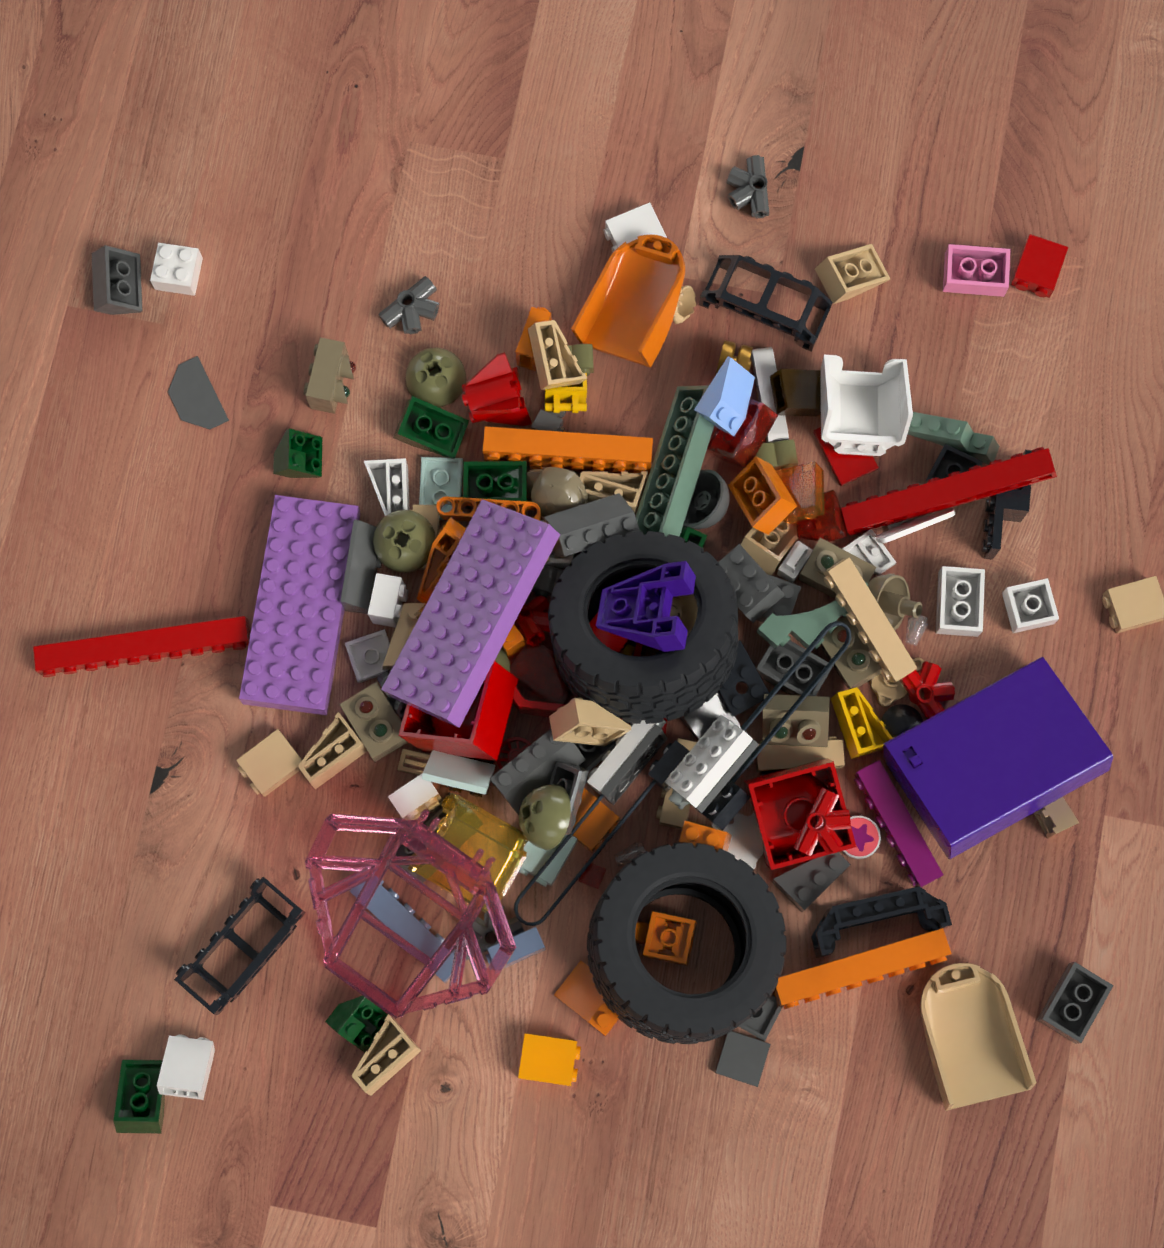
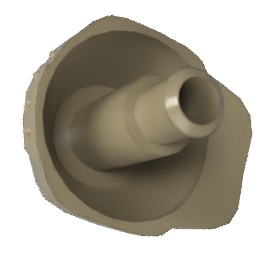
M546 467L544 469L527 471V502L538 504L542 518L586 504L588 502V493L579 478V473L574 470Z
M893 573L875 577L868 582L869 590L894 630L900 626L905 615L915 619L921 615L922 604L921 602L910 600L909 588L904 577Z

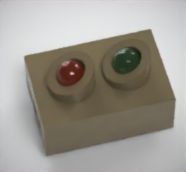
M320 337L319 344H315L313 355L315 360L309 366L308 374L310 375L309 383H305L304 395H306V401L311 409L335 414L338 403L348 404L347 397L350 395V389L343 384L344 378L354 380L353 373L356 370V364L350 361L345 342Z
M819 538L798 580L835 599V591L833 588L830 589L824 581L825 575L823 572L844 558L850 557L861 577L868 584L876 567Z
M846 616L838 621L845 623L850 628L851 641L845 652L833 666L849 690L858 688L881 674L880 670L882 668L878 662L871 658L869 654L870 648L867 643L864 644L858 636L859 630L849 622ZM837 626L831 633L827 632L823 637L825 640L820 644L829 660L834 657L846 640V630L843 626Z
M377 682L339 704L374 762L408 743V741L398 736L402 723Z
M775 695L763 709V740L800 696ZM807 696L767 745L828 747L830 697Z

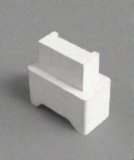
M797 541L779 567L777 575L793 583L813 550Z

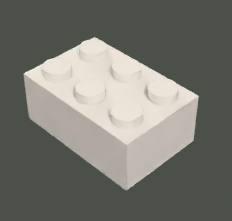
M942 566L938 572L936 634L978 637L983 632L985 569Z

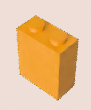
M525 1033L518 1078L571 1086V1083L577 1080L578 1069L574 1068L575 1059L579 1060L581 1046H577V1041Z

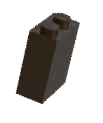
M780 369L770 375L776 415L814 417L821 415V370Z

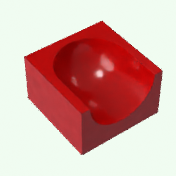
M494 661L460 728L407 704L398 736L423 752L432 753V750L456 756L497 761L518 678Z
M825 758L744 780L745 789L750 796L758 824L765 863L770 870L827 855L819 842H817L811 856L793 848L821 787L839 795L833 810L846 809L834 761ZM818 815L813 816L810 820L811 826L819 827L822 824V818ZM852 828L834 830L843 842V845L830 854L857 847Z

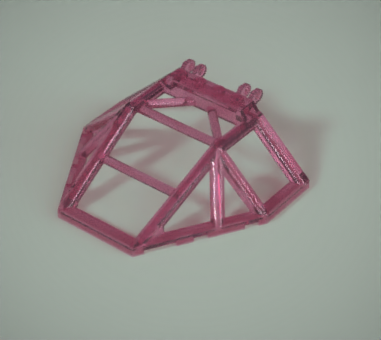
M426 809L421 813L418 820L330 814L325 819L305 860L306 869H309L311 877L308 882L313 909L317 910L318 915L316 920L318 934L322 937L325 953L323 958L324 968L376 1004L394 1019L421 1009L424 1011L433 1009L443 1003L447 1005L469 999L476 994H487L517 948L495 884L491 879V872L489 871L496 859L494 857L489 858L483 867L478 861L482 858L484 850L480 848L473 859L434 832L441 821L439 818L436 817L431 822L430 827L423 824L429 815V811ZM337 830L391 834L379 858L325 855ZM401 844L418 855L395 857ZM431 864L441 871L447 878L457 907L399 865ZM322 869L355 872L326 888L324 886ZM388 869L460 920L431 958L365 911ZM365 882L339 932L334 937L327 901ZM459 885L474 895L468 907ZM484 904H486L500 945L488 968H486L472 926ZM360 919L425 965L398 1001L339 959ZM455 949L449 988L418 997ZM468 955L477 981L462 985L466 956Z

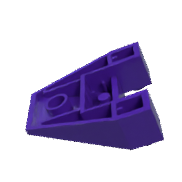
M687 561L666 563L602 589L596 627L664 652L684 650L688 630L678 616L670 617L672 599L674 596L693 594L696 575Z

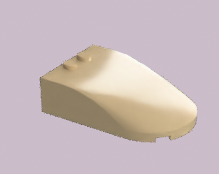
M969 963L952 964L936 972L923 990L920 1009L928 1050L945 1111L1031 1090L1037 1082L1008 993L1001 981L993 973L991 974L980 968V966Z

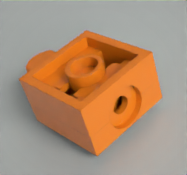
M652 911L650 924L637 921L635 941L645 945L643 955L647 958L688 966L697 922Z

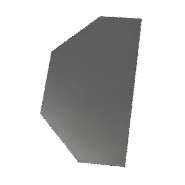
M196 356L179 364L168 394L180 419L209 430L229 421L199 357Z

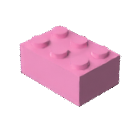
M949 244L944 257L943 292L1004 297L1009 288L1010 249Z

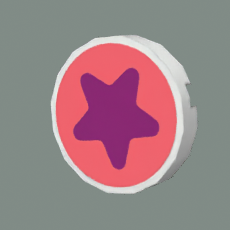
M864 816L850 817L851 828L857 847L842 852L854 859H863L873 855L879 848L881 841L880 830L876 823Z

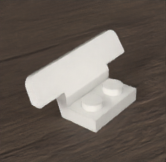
M951 507L887 526L888 531L874 537L879 543H887L953 517L955 511Z

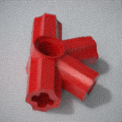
M542 595L534 598L527 605L524 603L514 622L526 643L532 647L538 646L544 641L545 634L543 631L550 632L547 613L549 602Z
M924 661L919 673L914 670L899 681L909 693L910 701L916 704L925 717L929 719L945 710L940 702L954 700L955 688L952 682L937 683L942 668L934 663ZM920 689L924 692V699H921L919 696Z
M821 787L810 813L806 816V821L793 848L811 856L817 842H819L828 855L843 845V842L834 830L851 829L849 809L833 810L839 795ZM818 815L822 818V824L816 828L812 827L810 820L813 816Z

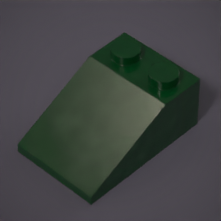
M412 396L406 403L393 438L413 447L455 459L469 420Z
M527 461L464 462L463 498L527 502ZM465 506V509H473V507Z
M122 1060L113 1119L116 1133L162 1134L165 1095L159 1094L157 1082L163 1060Z

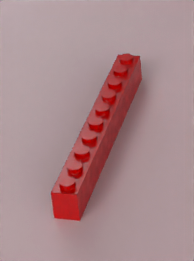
M1039 447L1026 455L1019 453L1005 461L1001 459L994 460L988 466L981 467L978 465L969 468L967 472L960 473L958 471L950 473L948 477L943 479L938 477L932 478L926 484H911L905 490H891L886 493L887 495L878 497V495L866 498V501L860 503L858 501L849 502L846 504V507L841 508L847 532L850 536L871 529L874 530L1055 478L1057 475L1049 448Z
M246 616L33 646L35 671L43 677L56 676V673L60 672L74 674L77 673V670L81 669L95 671L98 670V667L102 666L116 668L119 667V664L123 663L137 665L143 660L158 662L164 657L179 659L185 654L200 656L206 651L221 653L227 648L242 650L249 645V620Z

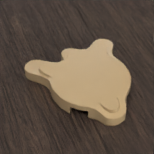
M915 658L913 662L917 666L916 671L918 672L924 660L922 658ZM882 674L870 680L878 703L883 707L889 706L892 702L903 698L908 693L900 681H887Z

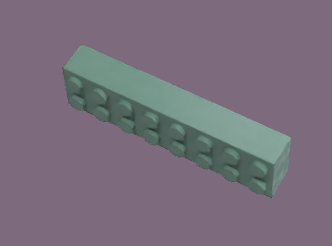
M709 385L677 386L636 514L638 527L643 532V535L651 531L664 533L665 537L669 534L680 536L714 428L712 423L694 410Z

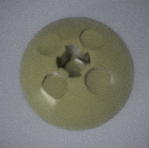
M436 347L428 348L417 353L409 362L405 374L406 387L411 396L437 407H443L454 402L462 394V384L466 383V371L461 360L451 351Z
M398 510L386 515L378 523L374 531L373 547L378 559L387 568L402 573L413 572L427 564L436 535L431 523L423 515L411 510Z
M544 785L531 791L523 800L519 810V825L525 838L534 846L544 850H551L564 838L571 815L570 799L566 790L559 785Z

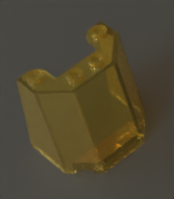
M450 793L442 802L443 813L447 815L439 822V829L436 835L428 841L426 852L420 851L411 856L407 869L465 904L486 913L490 910L495 899L500 901L505 897L526 859L527 852L524 851V846L528 840L522 831L460 795Z

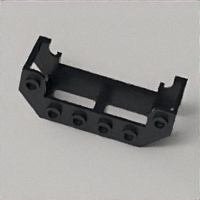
M719 255L716 267L699 300V305L707 309L710 304L715 305L717 309L719 306H722L794 336V341L798 342L800 340L804 342L802 348L811 352L833 303L816 286H813L811 282L799 280L788 272L777 271L769 264H760L752 257H743L741 255ZM737 267L769 279L759 303H752L726 291ZM719 268L727 270L720 288L711 291L710 288ZM777 283L810 296L799 320H793L767 308ZM813 306L825 311L815 335L806 328V322Z
M265 877L257 878L250 886L252 890L250 892L251 897H246L239 905L240 910L235 915L231 914L224 922L226 926L221 932L217 931L209 940L211 942L206 949L202 948L196 954L195 959L197 960L188 965L183 964L176 972L178 976L174 980L214 1015H219L229 1001L232 1003L294 932L297 927L295 924L306 913ZM266 886H269L293 907L288 918L263 897V891ZM256 903H260L284 924L260 953L234 932L235 926ZM225 939H229L253 960L229 989L203 968L204 962ZM197 973L216 989L221 996L214 1000L211 1005L208 1004L184 983L189 976Z
M918 886L832 906L825 912L811 936L816 958L833 953L836 946L835 941L841 939L839 930L915 912H917L920 926L926 931H936L952 925L947 903L937 899Z

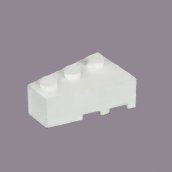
M406 458L364 461L384 515L386 516L398 510H410L408 464Z

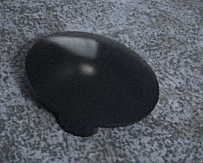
M905 704L890 707L881 719L892 738L923 722L920 713L915 708Z

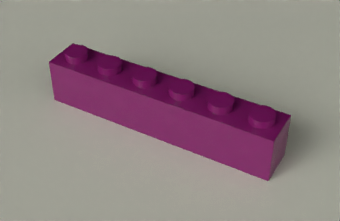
M880 760L856 772L854 782L857 788L863 790L866 795L864 800L870 810L873 809L876 813L875 820L878 826L886 831L888 844L891 848L894 847L898 853L896 858L902 867H906L909 873L907 878L913 887L915 885L916 887H923L942 877L944 874Z

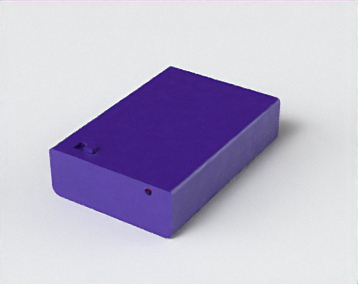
M1040 657L883 744V758L886 765L949 860L1108 772L1113 761L1112 752L1044 657Z

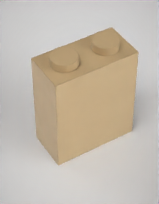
M1156 576L1114 587L1103 593L1102 602L1109 611V622L1111 627L1115 628L1116 634L1164 620V597Z
M277 729L236 761L240 765L237 769L244 778L248 776L253 782L250 786L257 795L261 793L266 797L300 771L298 765L302 759L284 735Z

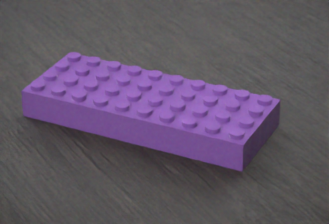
M275 495L239 696L242 704L319 715L328 714L345 611L341 604L342 589L354 520H360L359 506Z
M482 499L381 690L403 703L460 728L560 534L545 522Z

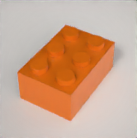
M755 457L728 485L751 526L767 535L797 507L772 464L758 457Z

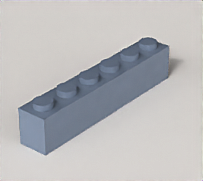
M367 872L350 892L446 983L463 965L460 961L462 956L454 948L450 951L444 946L447 941L438 933L434 936L429 931L431 926L423 918L418 921L413 916L415 911L407 903L403 906L397 900L400 896L391 888L387 891L382 886L384 881L376 873L371 876Z

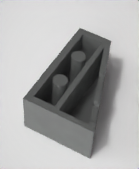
M837 852L815 858L774 878L771 882L803 912L851 864Z

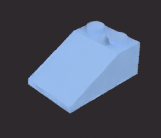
M728 356L694 410L718 429L735 436L746 418L755 377Z

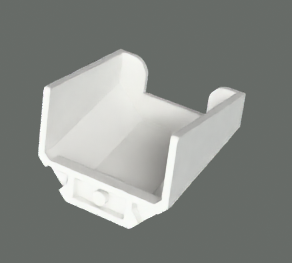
M824 355L821 365V439L834 446V450L838 454L881 456L894 445L899 447L905 444L913 417L907 360L891 359L885 363L882 373L843 371V360L837 355Z

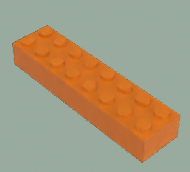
M485 426L483 455L484 461H527V466H530L532 469L556 467L567 468L576 472L592 470V472L641 473V471H648L647 474H649L651 470L653 438Z
M942 928L780 977L773 993L778 1007L783 1005L785 1010L799 1005L798 1001L804 999L805 1003L820 999L819 994L825 993L826 997L840 993V988L845 986L847 990L863 986L862 981L867 980L868 984L883 980V975L888 974L890 978L905 973L904 969L908 967L910 971L926 967L925 962L928 961L930 965L946 961V956L952 953Z

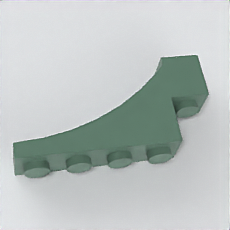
M913 412L907 434L943 447L947 444L983 461L984 464H989L995 460L1000 447L994 436L974 433L966 421Z
M835 600L826 606L800 614L776 616L772 613L758 628L757 633L775 649L779 645L783 647L791 639L789 634L807 649L829 623L837 621L841 615L845 618L848 612L844 606L841 607ZM837 626L831 628L828 632L831 633ZM822 638L815 648L817 649L825 639Z

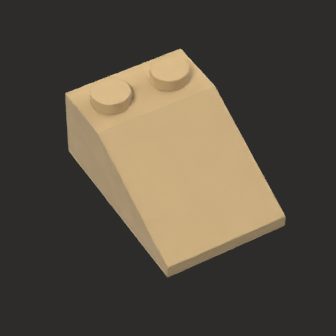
M872 244L829 256L815 268L833 304L853 298L890 280Z
M790 513L769 535L752 528L743 539L741 546L767 574L772 575L808 525Z
M583 698L571 699L568 704L558 708L555 713L549 716L553 741L607 746L632 730L631 725L595 702L583 700Z

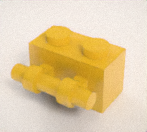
M587 379L580 384L544 389L545 411H553V413H560V411H572V413L587 411Z

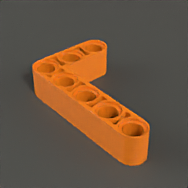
M442 497L437 501L436 507L439 516L444 520H448L451 517L456 521L470 522L482 499ZM483 499L507 509L512 508L523 515H526V512L529 510H535L537 515L533 518L541 521L540 507L534 502ZM446 504L452 506L449 512H443L441 509ZM465 506L473 507V511L469 514L462 512Z

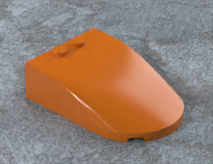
M659 235L637 236L638 239L623 243L612 253L571 330L580 344H592L595 350L651 368L673 321L685 276V261L679 248L668 238Z

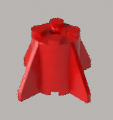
M505 352L497 354L468 382L462 384L464 392L462 400L465 407L469 406L470 408L469 417L472 423L486 421L520 426L532 424L525 405L524 396L520 397V390L522 388L519 382L518 368L510 367Z

